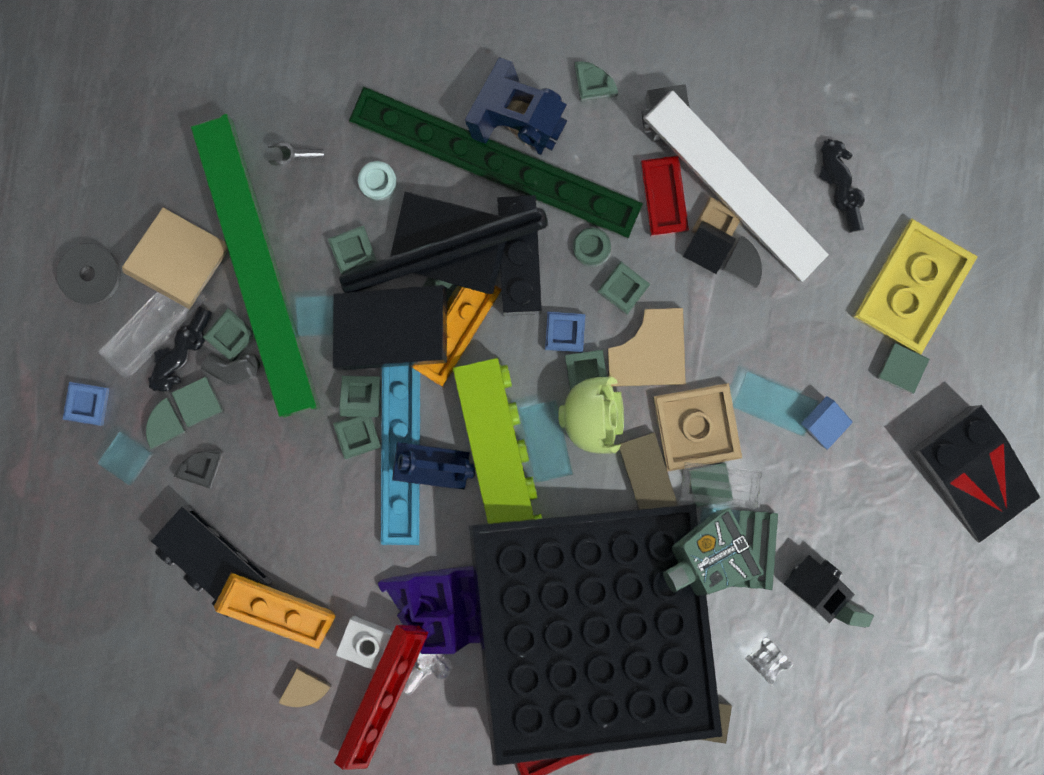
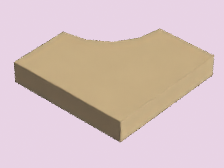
M683 308L645 309L642 325L636 335L623 345L608 348V377L612 376L618 382L611 384L612 387L686 384Z

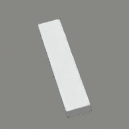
M669 91L643 118L798 281L803 282L829 255L674 91Z

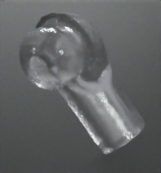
M429 654L418 658L402 692L406 695H412L425 676L434 673L437 679L446 678L453 670L452 662L446 659L447 655Z

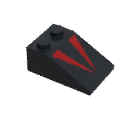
M982 405L969 406L910 450L917 462L979 543L1040 498L1006 436Z

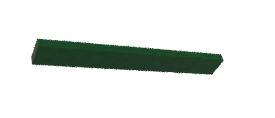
M364 86L349 119V123L519 195H536V202L627 240L643 205L639 201L488 139L486 144L472 139L469 130Z

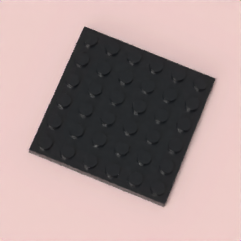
M696 504L469 526L493 765L499 766L723 737L706 595L697 596L690 584L677 592H673L663 576L664 571L678 564L672 551V546L698 526Z

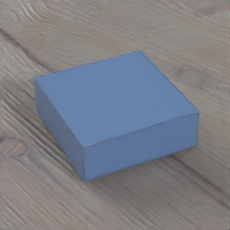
M547 312L545 350L583 353L585 314Z
M69 382L63 420L103 426L110 388Z
M826 396L801 425L819 445L828 450L853 422L834 400Z

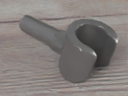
M287 142L273 143L268 146V148L278 147L283 153L281 160L268 161L274 166L289 164L293 159L324 158L323 149L293 148Z

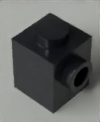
M810 555L792 570L790 577L784 583L793 594L829 624L855 595L839 579L843 575L840 570L826 559L820 564Z

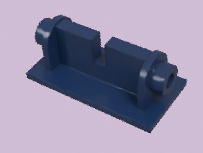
M397 442L392 481L465 490L467 478L473 479L476 469L475 464L469 463L470 452Z

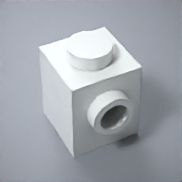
M353 615L348 622L336 656L376 670L393 630Z

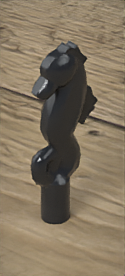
M824 140V144L820 149L823 152L824 166L821 168L819 177L830 185L833 182L836 184L834 203L837 209L845 213L849 233L862 231L864 226L860 208L864 205V194L858 188H851L852 175L840 159L850 160L853 154L845 149V144L841 141Z
M199 306L190 324L180 327L174 338V348L170 350L167 347L154 352V362L156 364L151 377L148 378L150 389L167 392L172 389L173 385L181 383L179 376L171 375L187 362L188 349L195 351L203 346L205 342L203 330L213 314L212 312Z

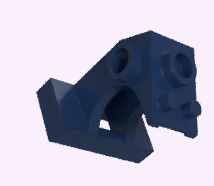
M499 57L465 118V123L472 139L486 144L494 128L497 126H507L518 130V138L528 145L535 146L539 155H542L545 148L552 151L556 142L550 138L557 141L568 121L561 117L567 104L562 102L561 96L551 89L542 88L539 90L519 83L520 81L513 62ZM518 100L529 104L525 114H521L507 109L509 103Z

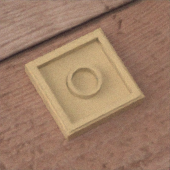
M162 208L122 266V271L126 275L190 309L228 252L225 241Z
M729 383L653 397L667 472L742 458Z

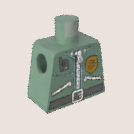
M730 508L712 513L674 544L672 551L678 564L663 572L664 579L673 592H677L690 584L697 596L708 595L765 574Z

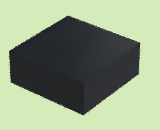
M702 221L683 257L717 274L733 247L736 238Z

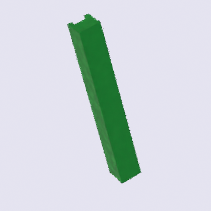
M223 114L220 118L191 126L278 415L285 418L307 410L320 409L321 406L234 122L228 114Z

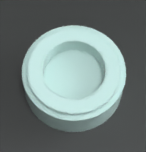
M374 161L366 164L361 169L358 176V184L360 190L367 198L374 201H382L394 193L397 186V178L393 169L388 164Z

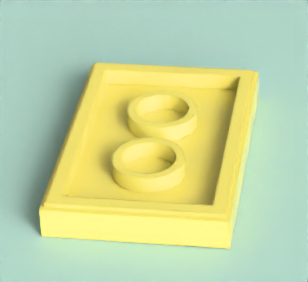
M910 219L853 318L902 347L921 355L978 256L916 220Z

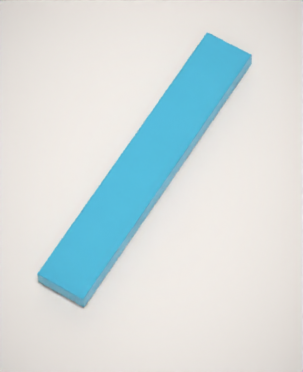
M410 366L382 367L381 545H420V484L392 481L396 443L420 445L421 373Z

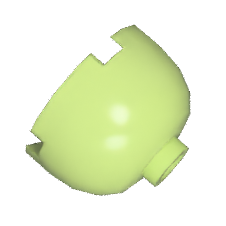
M611 376L585 379L572 388L567 395L565 405L560 406L559 424L561 428H566L569 439L576 447L597 454H615L620 449L621 444H614L616 435H623L624 407L621 392H614L611 384L618 383L616 378Z

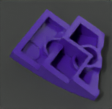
M473 566L418 572L386 578L378 582L381 592H388L400 612L397 614V617L403 625L420 626L428 632V636L420 651L421 654H455L469 643H481Z

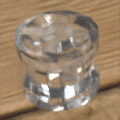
M768 637L761 641V648L756 653H749L745 657L771 686L777 681V675L782 670H789L793 666V663Z

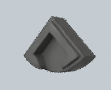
M741 236L723 271L757 288L762 275L761 259L754 245L748 239Z
M215 450L198 452L182 462L173 477L210 489L213 487L224 452Z

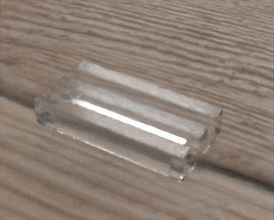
M684 462L680 500L758 510V494H760L759 485L762 471ZM700 471L750 477L751 485L691 478V472ZM690 486L745 492L750 493L749 500L691 494L689 489Z

